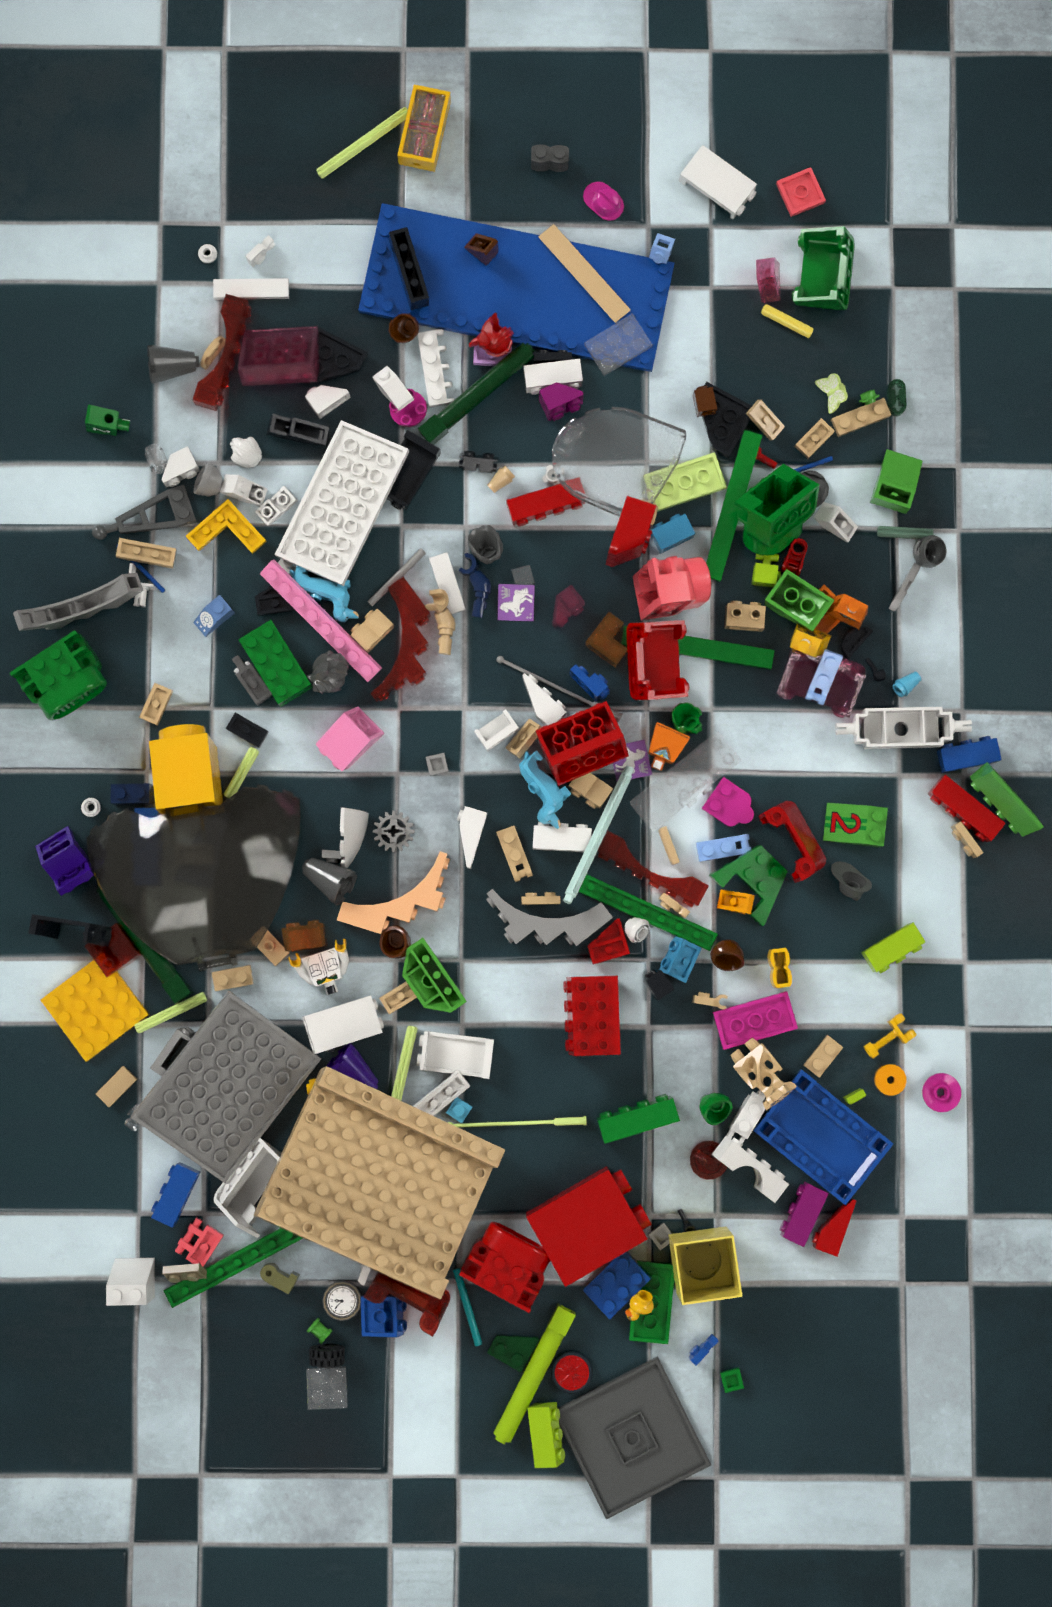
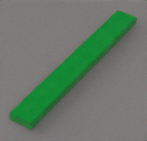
M744 430L706 561L711 579L719 582L722 579L738 523L737 514L741 509L734 503L747 491L762 439L761 434Z
M624 626L622 646H627V626ZM685 635L683 639H678L679 655L772 669L774 650Z
M587 874L578 891L630 916L645 919L650 925L685 939L707 951H711L718 935L709 929Z
M279 1228L206 1267V1278L199 1279L198 1281L182 1280L165 1289L164 1293L171 1307L174 1308L303 1238Z

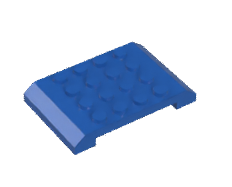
M800 1069L791 1081L797 1087L783 1100L772 1106L753 1131L846 1205L894 1143Z

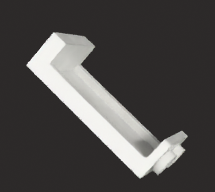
M703 145L681 172L679 178L680 183L683 185L689 183L731 214V219H734L736 215L740 216L746 208L744 206L747 201L751 202L757 193L755 191L757 184Z
M370 995L302 1017L313 1055L383 1033L382 1028H384L381 1017L378 1018L376 1010H378V1005L375 998L372 999Z
M424 1031V1035H420L419 1046H422V1054H418L417 1066H420L422 1071L453 1074L458 1070L462 1075L489 1079L494 1039Z

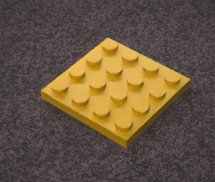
M104 953L41 999L43 1005L85 1062H88L133 1028L136 1023L150 1015Z

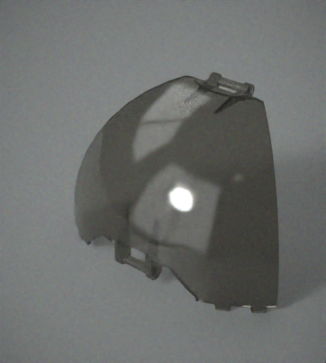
M259 784L257 788L243 787V789L221 805L206 806V803L193 804L198 805L197 812L174 816V809L192 805L165 808V814L153 818L129 811L128 808L118 814L116 811L108 815L107 821L102 825L94 826L91 829L90 835L86 838L90 863L99 887L111 907L128 928L146 945L176 965L197 962L200 972L206 971L208 968L232 964V966L238 965L237 954L255 950L263 939L277 913L291 876L300 832V798L293 796V793L283 789L282 793L269 790L268 786ZM223 954H229L230 956L209 961L204 959Z

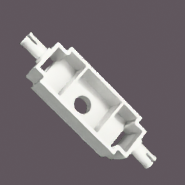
M942 707L865 708L862 714L854 715L853 723H836L835 729L837 730H835L836 735L853 734L854 744H863L864 749L935 748L943 746L944 742L952 741L955 732H971L972 726L970 725H972V721L954 720L952 712H943ZM938 718H942L943 737L939 738ZM859 720H862V724H861V738H862V739H860V733H859ZM897 723H902L906 726L907 731L904 736H899L895 733L894 726Z

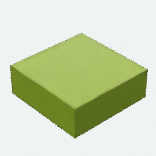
M859 1088L843 1098L847 1104L851 1105L866 1097L863 1089Z

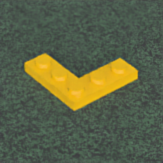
M229 499L186 535V538L198 551L203 549L226 527L236 535L252 554L267 542Z

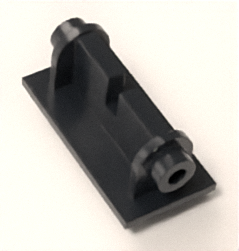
M464 451L459 456V458H463V460L459 461V468H462V470L476 471V464H480L479 472L493 473V471H497V464H494V462H497L498 457H494L493 453L475 455L474 451Z

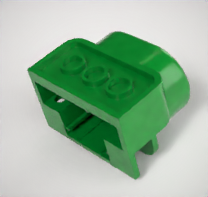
M782 464L767 477L762 478L753 488L751 487L734 503L741 508L738 511L737 518L744 524V545L751 552L766 556L777 554L788 547L792 541L801 535L803 523L815 512L820 484L785 464Z
M75 630L10 672V675L16 678L22 691L31 702L37 704L46 718L52 721L63 718L99 695L107 685L105 678L100 672L102 668L100 660L87 640Z

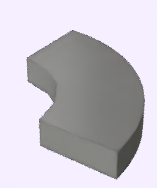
M915 562L889 606V609L892 611L897 610L919 572L920 565Z

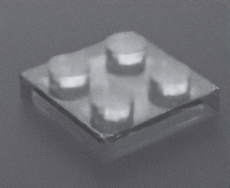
M346 1366L306 1369L308 1410L348 1407Z

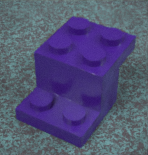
M69 826L35 846L41 866L53 879L56 890L61 896L71 892L76 886L87 882L94 876L89 858L76 842Z

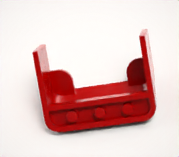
M630 496L626 497L608 551L606 565L614 567L640 557L641 553H646L649 543L645 541L649 542L652 530L649 529L657 505Z

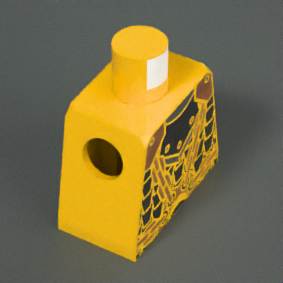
M797 624L791 638L790 647L817 657L823 654L824 649H827L832 635L817 629L811 632Z

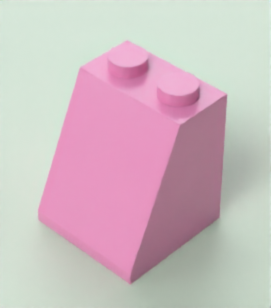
M355 707L344 712L315 745L324 756H327L332 761L335 768L344 771L350 768L384 735V732L359 707Z

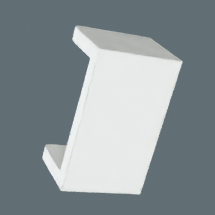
M505 709L501 715L479 730L476 729L474 733L488 752L517 732L519 727Z

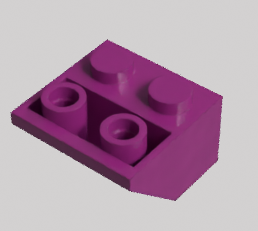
M556 382L539 390V402L548 421L552 419L556 421L569 411L571 413L576 412L583 405L584 394L575 388Z

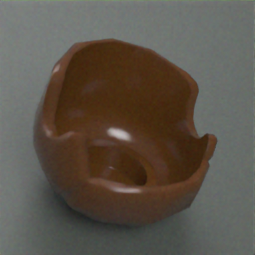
M399 314L389 323V334L398 343L410 342L419 333V323L411 314Z

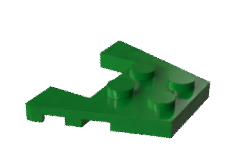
M758 845L731 863H727L719 870L710 873L709 877L723 888L736 874L761 898L749 915L760 926H764L788 871L761 845Z

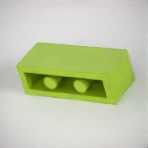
M914 922L861 953L873 972L879 971L881 974L890 968L889 964L894 961L897 964L906 959L905 955L912 952L914 954L923 948L921 945L926 942Z
M557 1402L534 1403L527 1409L535 1468H557L564 1463L565 1451L562 1448L561 1441L563 1433L559 1425L560 1411L557 1408Z

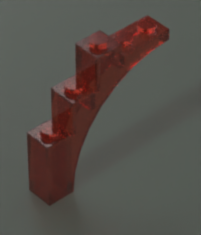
M404 577L388 587L400 612L402 640L398 658L391 672L382 684L370 693L376 702L378 700L382 702L387 699L392 690L396 689L397 691L405 685L406 680L411 686L414 684L417 686L425 680L427 675L415 658V655L420 656L428 650L426 647L429 644L417 626L420 625L422 627L428 623L431 615Z

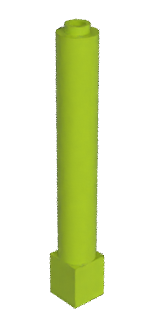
M559 1303L493 1432L496 1436L495 1439L502 1444H506V1442L511 1443L527 1408L576 1316L574 1311Z

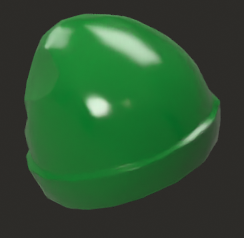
M722 1093L707 1094L700 1099L699 1110L704 1120L710 1125L720 1124L732 1112L731 1099Z

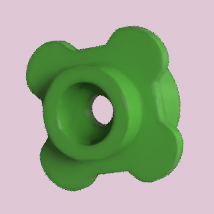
M875 390L860 394L861 400H859V403L862 402L865 405L876 402L875 398L879 397V394L876 395Z

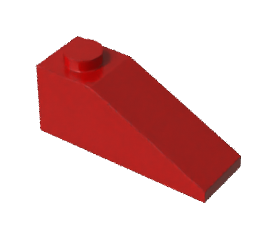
M851 1198L846 1205L842 1204L818 1228V1231L813 1233L811 1242L815 1249L838 1257L856 1204L855 1199Z

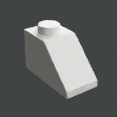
M388 366L373 376L380 391L399 411L414 400L398 376Z
M323 385L311 388L307 395H305L307 402L319 419L351 398L347 389Z
M823 502L814 516V519L824 529L845 542L850 541L858 528L841 507Z

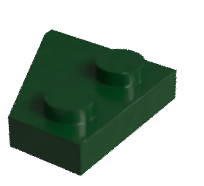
M497 1334L487 1353L521 1373L540 1338L536 1336L521 1337L519 1335L507 1336Z

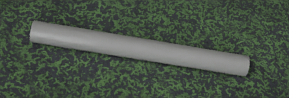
M420 548L367 602L373 607L426 554L425 551Z

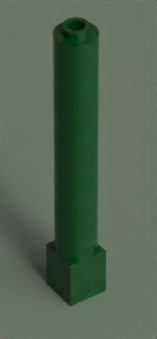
M520 343L440 413L434 414L418 428L422 437L435 445L449 433L448 430L534 358L533 353L535 351L529 343Z
M107 879L97 885V894L158 977L162 987L172 1001L178 1004L194 993L183 976L177 972L112 880L107 881Z

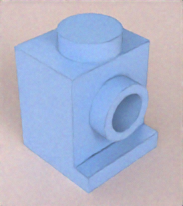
M657 233L649 258L653 259L655 263L667 264L675 239ZM661 242L669 246L668 248H664L662 246H659L658 243Z

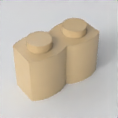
M378 609L369 611L364 617L366 620L361 625L357 623L351 629L352 634L350 636L367 653L394 628V624Z
M592 773L576 778L569 784L571 794L577 798L580 796L587 800L585 803L593 809L596 807L600 809L613 791L612 787Z

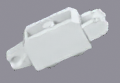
M758 1090L757 1093L753 1091L751 1095L748 1094L730 1123V1130L726 1135L728 1138L732 1139L735 1132L740 1135L738 1140L741 1143L749 1138L765 1111L763 1102L766 1101V1096L761 1090Z

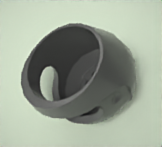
M935 535L921 538L913 547L914 560L916 564L923 568L936 567L943 562L947 553L944 541Z

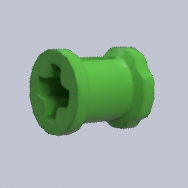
M317 1318L307 1329L308 1333L311 1332L319 1339L320 1344L333 1331L331 1328L328 1329L320 1322V1318Z

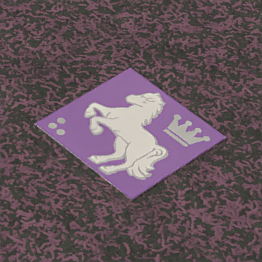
M499 584L498 620L534 621L535 585Z
M645 740L626 743L629 757L613 763L616 780L618 781L626 766L634 769L631 779L652 775Z

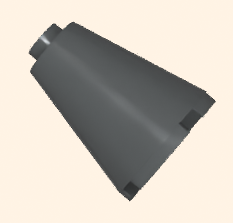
M147 345L151 384L195 372L196 367H200L199 356H195V353L192 351Z
M316 858L307 859L302 866L303 874L336 906L345 901L346 898L343 896L346 892L351 893L357 880L355 871Z

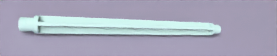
M626 766L624 772L621 773L566 889L563 901L567 904H571L573 898H576L631 781L634 769L630 766Z

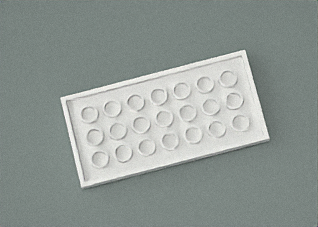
M341 420L283 536L275 556L344 586L410 452L409 449Z

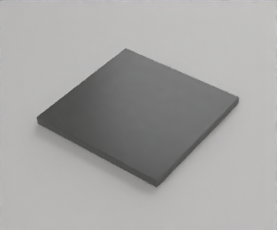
M658 1356L558 1407L560 1411L559 1425L606 1520L711 1466Z

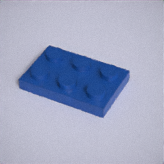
M627 1251L615 1258L583 1291L610 1320L652 1277Z

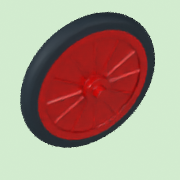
M568 1351L559 1355L551 1368L552 1380L556 1387L570 1394L583 1391L590 1384L593 1375L592 1365L588 1358L576 1351Z

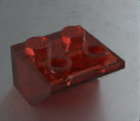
M119 923L111 926L112 937L109 947L90 943L85 945V948L106 977L113 975L142 956Z

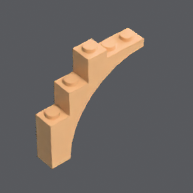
M440 851L434 866L427 876L414 889L402 897L375 905H356L342 902L337 920L382 934L389 927L390 921L387 920L388 916L410 923L411 919L415 920L418 911V909H415L416 905L438 912L439 908H443L446 898L443 897L444 893L436 890L437 887L441 888L444 877L441 875L443 869L447 870L450 861L447 858L448 854Z

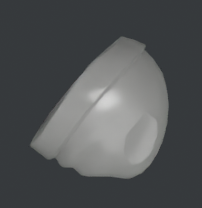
M206 463L199 471L195 480L194 494L209 497L220 493L222 476L213 464Z

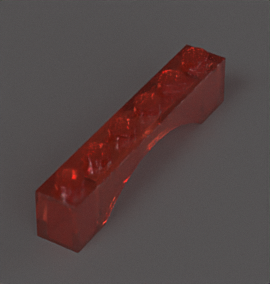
M229 294L225 295L220 311L226 329L224 351L215 368L197 383L192 399L196 406L214 411L218 410V406H222L224 399L222 394L224 388L227 389L229 384V371L233 370L235 360L233 359L235 353H238L240 349V336L244 335L246 325L244 324L246 318H249L251 314L248 300Z
M608 830L597 851L599 858L607 862L609 859L614 861V866L623 871L625 869L632 871L631 875L637 879L642 880V878L649 880L648 884L656 889H659V887L665 889V894L672 898H676V896L682 898V903L691 908L693 905L696 907L699 905L709 885L692 876L670 878L649 871L633 857L625 840Z

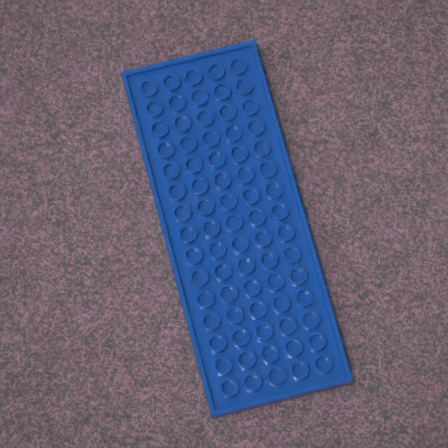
M382 203L358 311L359 313L394 319L399 314L407 313L414 316L419 325L476 337L481 333V329L487 319L496 312L498 313L499 325L501 327H511V330H513L514 334L511 336V339L515 345L523 342L524 344L529 343L532 348L548 350L550 352L567 350L572 352L574 357L652 372L674 262L667 261V264L655 263L649 257L570 241L630 308V311L615 323L538 237L540 235ZM405 227L408 228L429 295V306L410 310L389 243V232ZM476 233L498 241L499 252L487 266L464 248Z

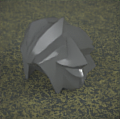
M329 650L317 657L312 667L313 674L307 675L313 682V691L323 694L324 692L333 693L342 690L341 687L345 683L349 664L341 653L334 654Z

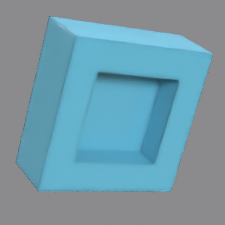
M457 1097L446 1113L460 1123H463L472 1106Z

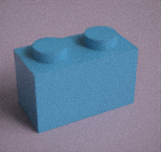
M676 514L665 524L663 522L657 523L653 526L651 534L660 554L695 536V532L686 514L681 516Z

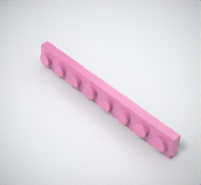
M274 559L261 571L260 575L338 653H341L347 662L367 682L382 669Z

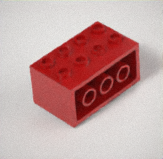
M618 976L566 977V981L563 982L564 993H567V1001H564V1012L568 1014V1020H565V1032H568V1040H565L566 1051L572 1056L621 1055Z

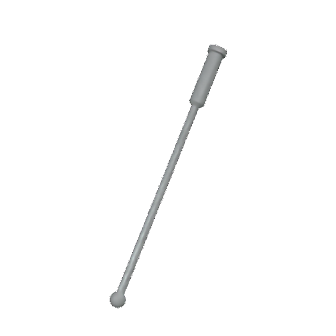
M498 656L496 659L498 663H504L527 675L531 674L535 679L553 688H556L584 703H587L591 705V707H593L595 704H598V702L596 701L591 702L511 662H508L504 660L502 656ZM611 709L616 721L619 722L623 713H618Z

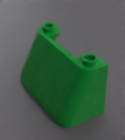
M845 226L801 229V234L798 237V246L804 252L800 286H796L795 290L792 291V301L799 306L847 310L855 250L853 236Z

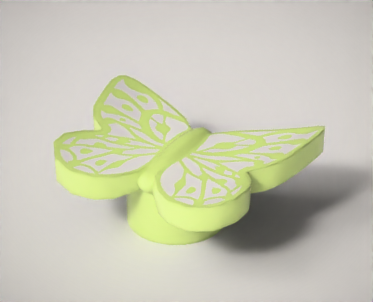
M833 373L828 378L815 381V384L823 392L827 393L829 414L834 413L839 408L840 403L845 402L848 398L845 385L841 383L840 376Z

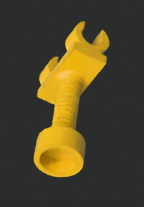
M902 1013L887 1021L893 1031L876 1043L872 1044L869 1042L863 1046L866 1053L872 1059L879 1055V1049L896 1037H899L901 1042L906 1044L917 1035L913 1029L903 1034L897 1025L905 1020Z

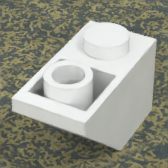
M188 446L170 454L162 477L166 487L177 486L181 480L185 478L191 479L200 471Z
M225 474L220 493L239 501L261 506L264 502L267 488L240 475Z

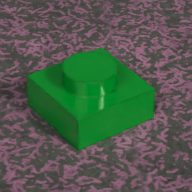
M739 1367L720 1372L725 1393L744 1388Z

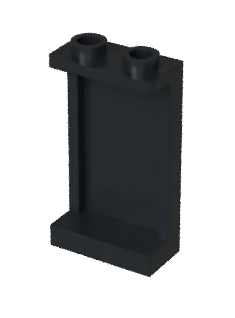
M409 430L404 434L401 446L408 448L410 452L387 497V500L392 502L391 505L398 510H401V508L404 510L408 509L441 454L440 448Z

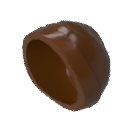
M398 925L386 928L380 936V948L384 955L393 959L406 956V950L411 946L408 932Z
M722 940L711 950V960L720 970L736 971L744 965L743 951L734 940Z

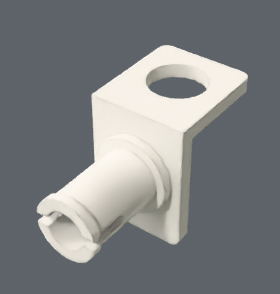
M130 563L129 573H136V566L133 563ZM141 583L144 591L135 596L133 606L146 607L147 591L156 590L154 584Z

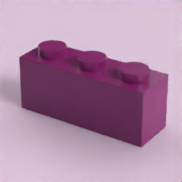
M804 1182L803 1185L800 1184L796 1191L798 1197L795 1203L792 1202L789 1206L787 1221L783 1220L779 1230L782 1231L780 1235L804 1247L829 1193L807 1182Z

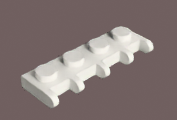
M443 329L418 333L429 408L449 405L455 400L454 398L447 399L445 388H451L452 382L444 383L442 370H447L450 367L449 364H441L440 352L447 350L446 346H438L437 336L444 334Z

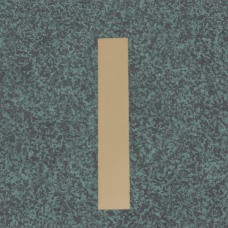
M554 224L538 236L615 323L630 311V308Z

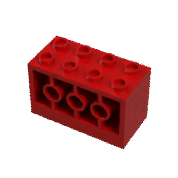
M607 701L595 704L591 708L579 711L572 716L562 718L558 722L536 730L541 750L558 786L629 757L624 735Z

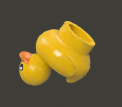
M640 1290L638 1294L632 1296L629 1303L630 1308L625 1311L629 1320L636 1321L640 1314H650L652 1312L654 1303L650 1292Z

